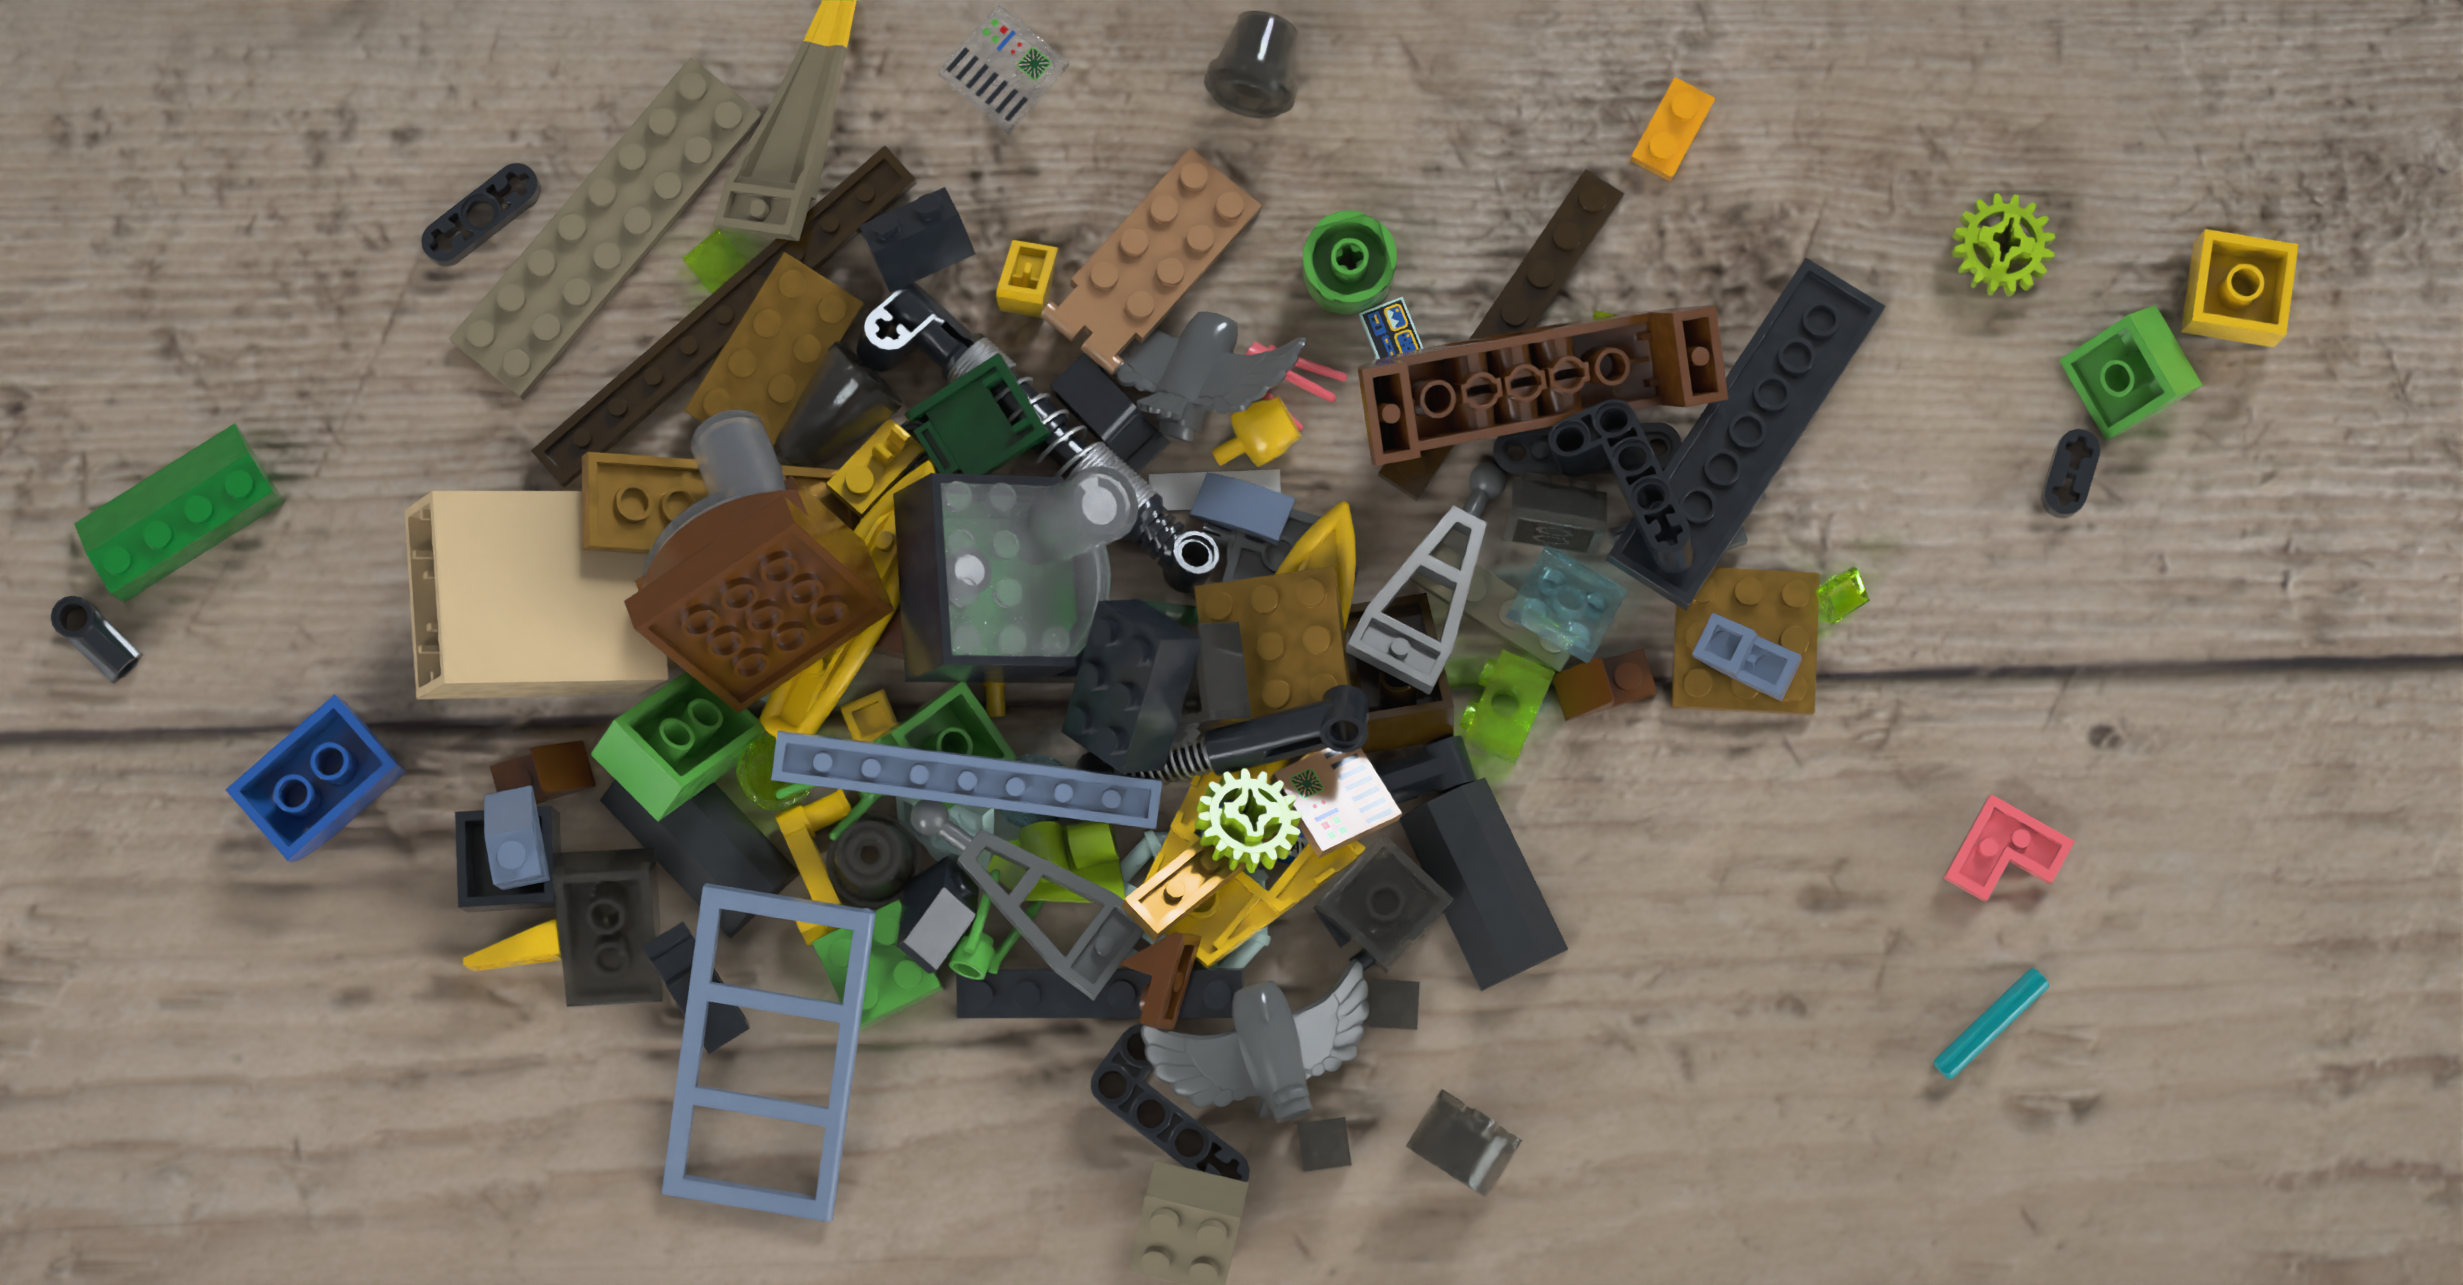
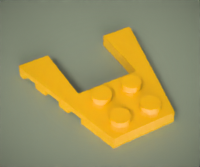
M1211 770L1208 775L1203 772L1202 776L1195 775L1192 779L1187 795L1170 826L1171 829L1144 883L1200 839L1196 835L1199 830L1195 829V822L1198 814H1200L1196 811L1201 796H1205L1208 784L1211 781L1219 784L1222 776L1218 777ZM1241 771L1231 773L1235 780L1239 778ZM1354 841L1318 858L1308 843L1269 891L1241 871L1164 934L1168 936L1174 932H1181L1202 937L1195 959L1209 969L1360 858L1366 852V847L1358 841Z

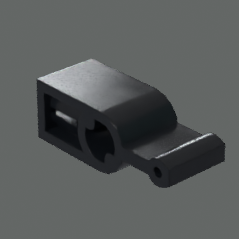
M1085 353L1050 385L1052 394L1082 425L1086 426L1087 430L1099 442L1105 443L1106 447L1113 450V453H1116V456H1119L1123 463H1126V466H1130L1133 472H1137V475L1170 444L1162 433L1157 432V429L1141 414L1134 403Z
M681 921L643 945L642 948L685 1016L696 940L685 922ZM714 968L712 982L724 984ZM709 1001L703 1045L708 1054L750 1029V1024L739 1006Z

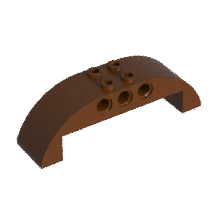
M1716 305L1643 311L1542 326L1413 350L1377 359L1358 368L1371 463L1374 466L1420 458V451L1554 426L1567 417L1611 399H1618L1628 403L1633 411L1662 405L1691 407L1728 400Z

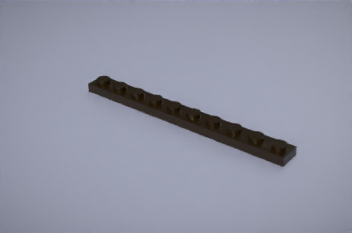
M884 145L807 212L799 241L775 239L536 445L531 452L563 488L568 486L582 473V456L587 452L606 453L719 355L783 252L816 271L860 233V225L881 215L917 184L914 176Z

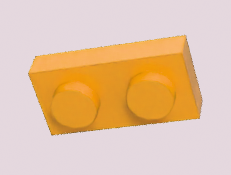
M1674 77L1633 151L1630 161L1671 182L1716 98Z

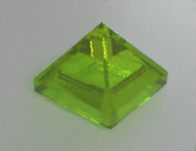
M1855 566L1827 578L1815 591L1826 620L1831 626L1870 601L1860 573Z

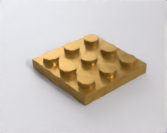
M1330 566L1194 586L1200 637L1203 638L1201 647L1211 728H1218L1321 700L1323 694L1332 687L1338 685L1351 686L1347 652H1345L1346 640L1336 567Z
M1715 567L1687 611L1675 604L1671 708L1814 715L1820 573ZM1712 613L1756 631L1757 636L1801 655L1802 662L1782 701L1749 687L1692 656Z

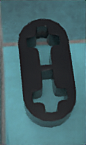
M2074 429L2068 431L2055 446L2042 488L2041 502L2048 514L2056 518L2073 516L2083 507L2087 500L2100 456L2098 439L2087 430ZM2076 441H2080L2083 443L2082 450L2089 453V457H2083L2077 463L2074 470L2069 468L2072 453L2065 450L2066 446L2071 447ZM2069 478L2072 479L2069 494L2076 497V501H2069L2065 507H2061L2058 505L2059 497L2052 494V490L2058 491L2063 486L2065 479Z

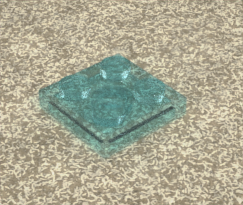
M1545 544L1505 617L1584 662L1589 663L1628 590Z

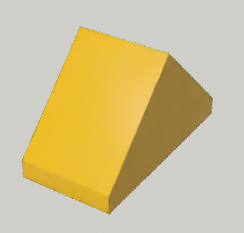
M1012 240L997 286L996 298L1000 311L1042 318L1040 315L1049 303L1058 247Z

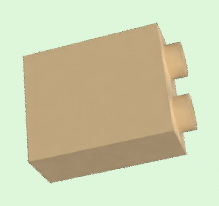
M431 491L404 510L416 699L638 695L668 680V669H675L679 666L634 629L624 603L626 599L638 592L635 580L641 576L645 577L656 555L583 550L582 491Z

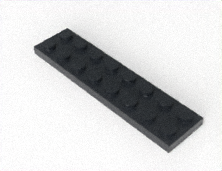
M1805 258L1726 376L1728 400L1708 403L1663 471L1689 524L1696 549L1695 561L1691 567L1683 572L1667 573L1661 570L1654 562L1634 518L1631 519L1607 555L1606 561L1687 611L1871 332L1886 306L1810 259ZM1649 502L1644 506V509H1655L1663 502ZM1670 530L1662 533L1664 541H1667L1669 546L1675 545Z

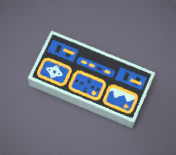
M1403 297L1359 313L1360 322L1376 360L1423 349Z

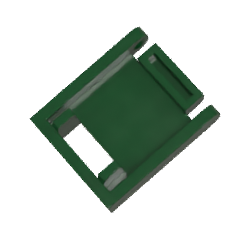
M999 353L904 414L909 423L918 421L925 415L930 419V421H927L913 431L939 473L956 474L962 471L963 474L989 475L1051 435L1006 361ZM1004 381L1028 417L1013 426L990 391Z

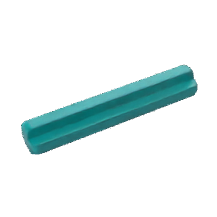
M2035 968L2028 970L1934 1059L1933 1064L1936 1069L1947 1079H1952L1958 1075L2049 988L2050 984L2042 973Z

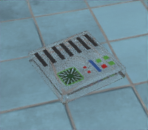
M998 3L938 70V75L1009 134L1069 67V62Z

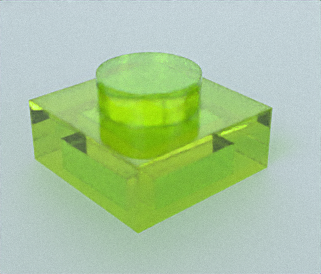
M719 229L715 230L682 258L684 263L711 294L748 264Z

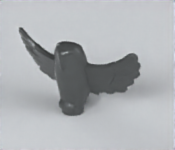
M1205 311L1198 312L1189 321L1179 338L1166 334L1157 328L1142 344L1134 338L1119 355L1124 360V363L1114 375H1111L1102 366L1099 365L1105 375L1116 377L1120 385L1126 387L1135 386L1137 390L1142 392L1148 391L1151 396L1137 400V409L1144 412L1158 413L1157 419L1160 420L1157 432L1181 441L1193 443L1195 433H1200L1202 430V420L1207 410H1216L1220 414H1226L1230 411L1244 412L1251 406L1252 401L1264 397L1268 389L1279 385L1285 379L1287 372L1296 365L1298 355L1306 346V338L1299 337L1277 349L1254 355L1236 354L1233 351L1238 338V323L1229 317Z
M1353 959L1338 982L1325 995L1307 1007L1295 1011H1290L1284 994L1273 981H1263L1246 986L1234 993L1232 1000L1234 1029L1225 1033L1197 1036L1176 1033L1144 1024L1141 1028V1037L1146 1045L1145 1056L1154 1066V1073L1157 1079L1171 1084V1089L1176 1095L1189 1098L1191 1105L1197 1109L1205 1108L1211 1104L1225 1107L1234 1099L1244 1100L1248 1096H1260L1256 1112L1262 1119L1275 1117L1276 1122H1283L1307 1114L1313 1109L1309 1100L1310 1094L1306 1080L1310 1077H1318L1324 1071L1333 1073L1340 1068L1342 1063L1351 1062L1357 1055V1044L1364 1036L1365 1029L1363 1023L1370 1013L1369 1003L1367 1002L1368 984L1363 978V966L1358 959Z

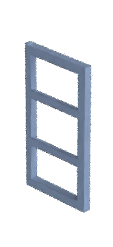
M706 883L703 886L661 1194L820 1220L821 1222L833 1221L876 911L869 908L862 909ZM722 909L853 930L843 1003L712 982ZM709 1001L840 1023L828 1107L698 1086ZM695 1105L825 1126L816 1196L686 1175Z

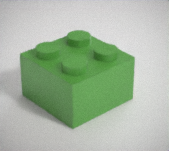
M899 900L876 910L860 1031L944 990L936 972L932 974L927 973L897 947L903 905ZM843 928L812 942L841 1003H843L853 934V930Z

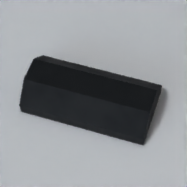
M1485 777L1455 788L1400 817L1399 821L1481 991L1568 950Z
M616 779L600 799L607 809L699 906L702 889L706 883L778 895L800 874L715 782L660 821H657ZM722 909L719 927L729 938H732L757 914Z

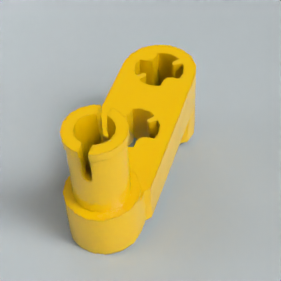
M837 789V791L805 806L800 802L775 814L779 827L811 896L809 900L843 905L813 838L816 837V831L844 819L852 811L843 789ZM796 921L808 947L813 945V941L840 929Z

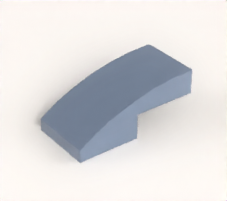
M1207 472L1189 517L1230 531L1235 529L1278 546L1295 505V498L1246 481Z
M1712 613L1692 653V656L1701 662L1780 701L1783 700L1802 662L1800 654L1757 636L1756 631L1715 613Z

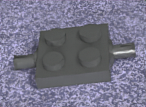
M1292 509L1278 546L1235 529L1230 531L1208 523L1204 524L1203 533L1210 536L1217 546L1227 549V566L1222 582L1275 575L1296 542L1320 516ZM1358 566L1356 567V570H1355V582H1356V577H1357L1358 571H1359V567H1358Z

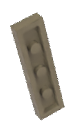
M1425 532V534L1423 535V537L1421 538V540L1419 541V543H1418L1417 546L1415 547L1414 551H1415L1416 548L1422 543V541L1428 536V533H1427V532ZM1443 542L1431 555L1458 570L1460 569L1463 555ZM1476 564L1463 614L1555 673H1560L1582 640L1585 632ZM1416 573L1410 580L1450 605L1453 594L1451 589L1419 573Z

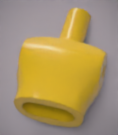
M1277 395L1268 400L1252 403L1244 412L1232 414L1230 421L1236 436L1211 451L1220 466L1246 453L1249 459L1259 468L1283 455L1302 436L1282 399Z

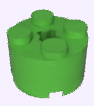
M1345 210L1324 217L1309 234L1303 249L1302 276L1307 291L1321 308L1330 313L1355 315L1376 307L1388 296L1394 282L1397 263V250L1394 239L1382 223L1366 216L1365 213ZM1350 256L1352 262H1357L1356 269L1348 270L1345 265H1342V257Z

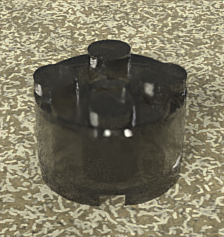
M1441 1089L1411 1135V1139L1406 1147L1473 1191L1487 1197L1523 1140L1499 1125L1495 1132H1493L1498 1124L1497 1122L1475 1108L1471 1109L1466 1106L1462 1112L1461 1110L1465 1103Z

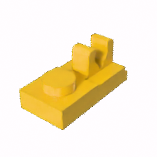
M891 419L886 420L826 483V488L862 519L925 452V449L900 425Z

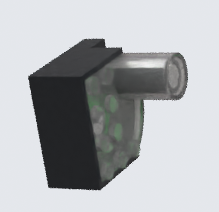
M1101 465L1086 468L1063 480V477L930 473L894 493L905 682L1075 683L1098 601L1109 600L1111 570L1106 546L1128 534L1137 520L1139 504L1135 489L1129 480L1117 470Z

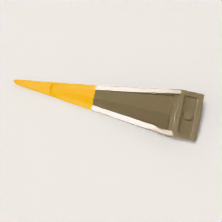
M857 0L821 1L787 74L749 143L725 181L713 223L714 226L722 231L793 241L800 240L810 201L817 199Z

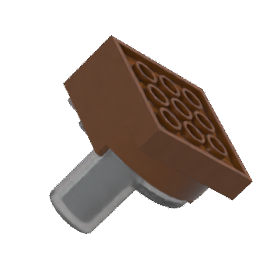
M734 409L720 412L706 419L695 430L691 438V451L709 496L679 514L658 536L648 554L643 576L635 580L638 592L626 599L624 603L633 627L638 633L736 712L740 713L893 612L894 609L865 541L795 478L791 476L786 479L765 426L759 416L750 411Z

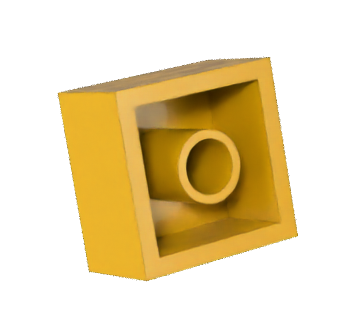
M2205 229L2193 242L2181 333L2275 347L2287 334L2299 244Z

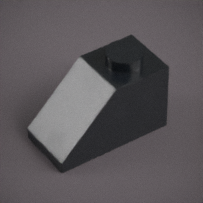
M948 855L905 883L897 947L929 974H932L939 968L977 914L979 887Z

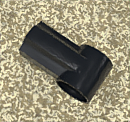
M67 596L59 600L52 608L51 622L56 632L64 636L113 684L126 677L137 666L143 654L101 614L96 606L81 597ZM84 608L87 612L86 624L80 630L70 631L67 627L69 614L75 609Z
M1461 735L1440 740L1423 747L1422 752L1375 767L1376 773L1396 804L1435 791L1436 794H1443L1477 780Z

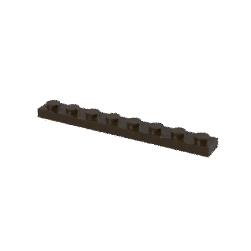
M1585 168L1470 339L1535 328L1622 201L1624 193ZM1456 444L1420 451V458L1384 464L1378 472V476L1415 501H1418Z

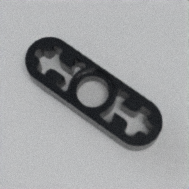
M512 163L505 166L431 223L423 232L421 240L422 248L429 259L443 267L459 263L530 208L538 200L541 192V185L534 171L521 163ZM517 177L520 181L528 178L529 180L525 183L528 191L522 196L517 192L509 194L503 199L509 208L503 211L491 193L497 190L502 198L512 189L509 183L512 178ZM479 203H487L494 209L492 221L483 227L474 226L469 222L470 210ZM458 219H460L465 229L473 235L466 240L462 232H460L451 240V244L454 247L451 252L446 253L442 249L434 252L438 247V243L435 240L438 235L443 234L446 238H450L459 231L454 224Z

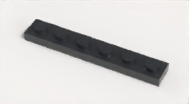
M1052 968L999 969L997 974L987 971L985 978L982 980L966 978L956 973L957 1018H1140L1142 1013L1139 1006L1140 998L1144 988L1151 983L1152 975L1131 968H1118L1093 1001L1054 972ZM1192 968L1178 1018H1233L1232 1000L1234 993L1244 988V968Z

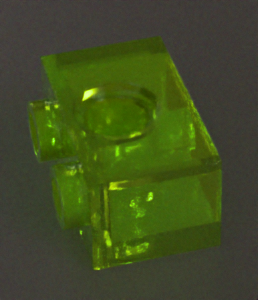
M1503 649L1498 661L1488 658L1478 681V684L1486 687L1479 704L1469 701L1459 724V727L1467 730L1463 739L1464 743L1515 764L1555 672ZM1498 694L1512 696L1517 703V712L1508 717L1496 714L1491 706L1492 698Z

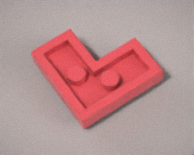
M1990 794L1943 879L1984 902L1990 897L2008 862L2051 884L2075 841Z

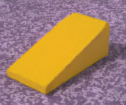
M552 919L463 957V965L472 971L562 961L564 960L563 958H566L563 924L557 919Z

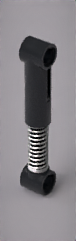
M1338 685L1328 689L1319 701L1207 730L1205 737L1201 738V743L1194 739L1193 745L1188 741L1185 742V747L1178 743L1177 749L1171 745L1165 769L1161 771L1121 773L1091 752L1083 754L1077 760L1075 769L1161 779L1162 785L1163 783L1169 785L1171 781L1177 783L1179 779L1185 781L1187 777L1191 779L1195 775L1200 777L1203 775V772L1208 775L1211 770L1220 777L1227 771L1231 774L1244 768L1250 769L1326 748L1342 753L1353 752L1360 749L1368 738V698L1362 690L1355 686Z

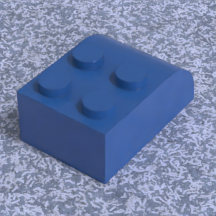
M334 694L231 784L226 791L284 858L289 862H295L308 856L334 837L400 779L407 770L347 702Z

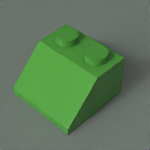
M2156 305L2127 315L2059 360L2105 441L2167 409L2203 386Z
M958 682L944 688L873 740V743L1013 761L1017 759V756L965 682ZM943 802L948 810L956 805L955 803Z

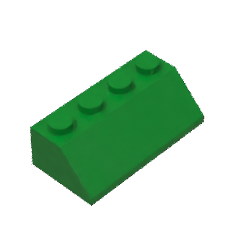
M234 423L75 522L74 525L87 557L111 595L125 603L285 503L239 427Z

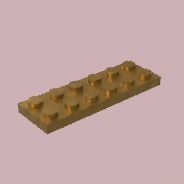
M587 452L582 456L583 550L656 555L678 530L703 513L723 504L706 460ZM770 465L780 490H787L784 481L792 476L852 531L855 530L860 522V517L826 488V483L839 469Z

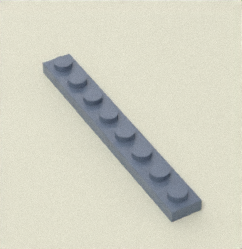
M779 730L777 732L771 780L1151 829H1156L1162 788L1161 779Z

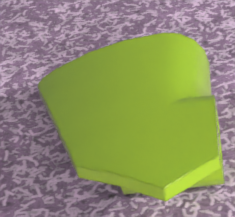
M1083 820L1061 827L1057 822H1038L1023 827L1019 831L1020 839L1009 841V843L1115 893L1123 900L1126 898L1119 852L1112 823ZM995 854L987 869L989 874H991L993 869H998L1000 871L998 881L1010 891H1013L1028 871ZM1042 877L1024 900L1093 903Z

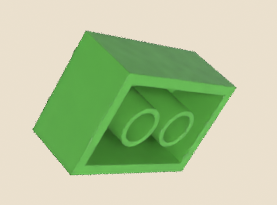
M686 671L616 718L591 755L657 821H660L743 762L764 733L765 728L747 708L740 713L736 712Z

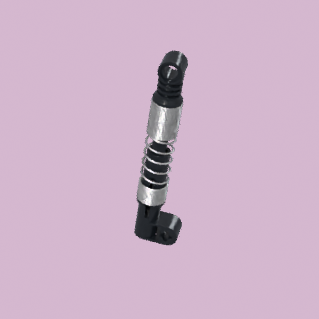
M916 282L896 290L869 314L857 341L856 352L862 364L874 371L882 372L893 369L919 347L941 367L942 377L947 380V383H952L995 354H1001L1051 433L1049 437L1030 448L1036 454L1042 452L1036 459V463H1040L1048 455L1062 467L1054 477H1060L1065 471L1069 474L1064 483V489L1092 478L1104 479L1113 484L1121 494L1125 508L1123 520L1112 533H1116V536H1119L1123 541L1132 540L1135 544L1143 542L1140 549L1144 552L1150 549L1149 557L1153 560L1158 557L1160 558L1157 564L1163 568L1164 579L1174 590L1188 594L1195 592L1194 586L1205 585L1219 560V550L1214 540L1203 532L1191 531L1190 529L1183 532L1182 530L1185 525L1181 521L1174 524L1176 517L1172 513L1165 516L1167 509L1163 506V497L1158 494V491H1154L1151 485H1147V482L1140 478L1137 472H1133L1130 466H1126V463H1123V460L1116 456L1113 450H1109L1105 443L1096 442L1087 447L1084 444L1087 436L1086 426L1081 425L1068 430L1066 425L1069 420V411L1066 409L1057 410L1051 405V394H1039L1033 388V378H1021L1015 372L1016 363L1009 359L1005 353H1002V350L995 347L992 341H989L981 333L970 332ZM891 323L897 327L893 338L887 336ZM1005 381L990 390L1012 426L1022 419L1028 418ZM1082 429L1083 434L1079 440L1073 433ZM1183 558L1192 559L1199 567L1190 566Z

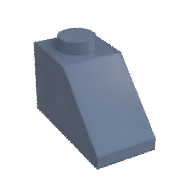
M533 786L484 795V834L493 885L506 890L549 881L550 876Z

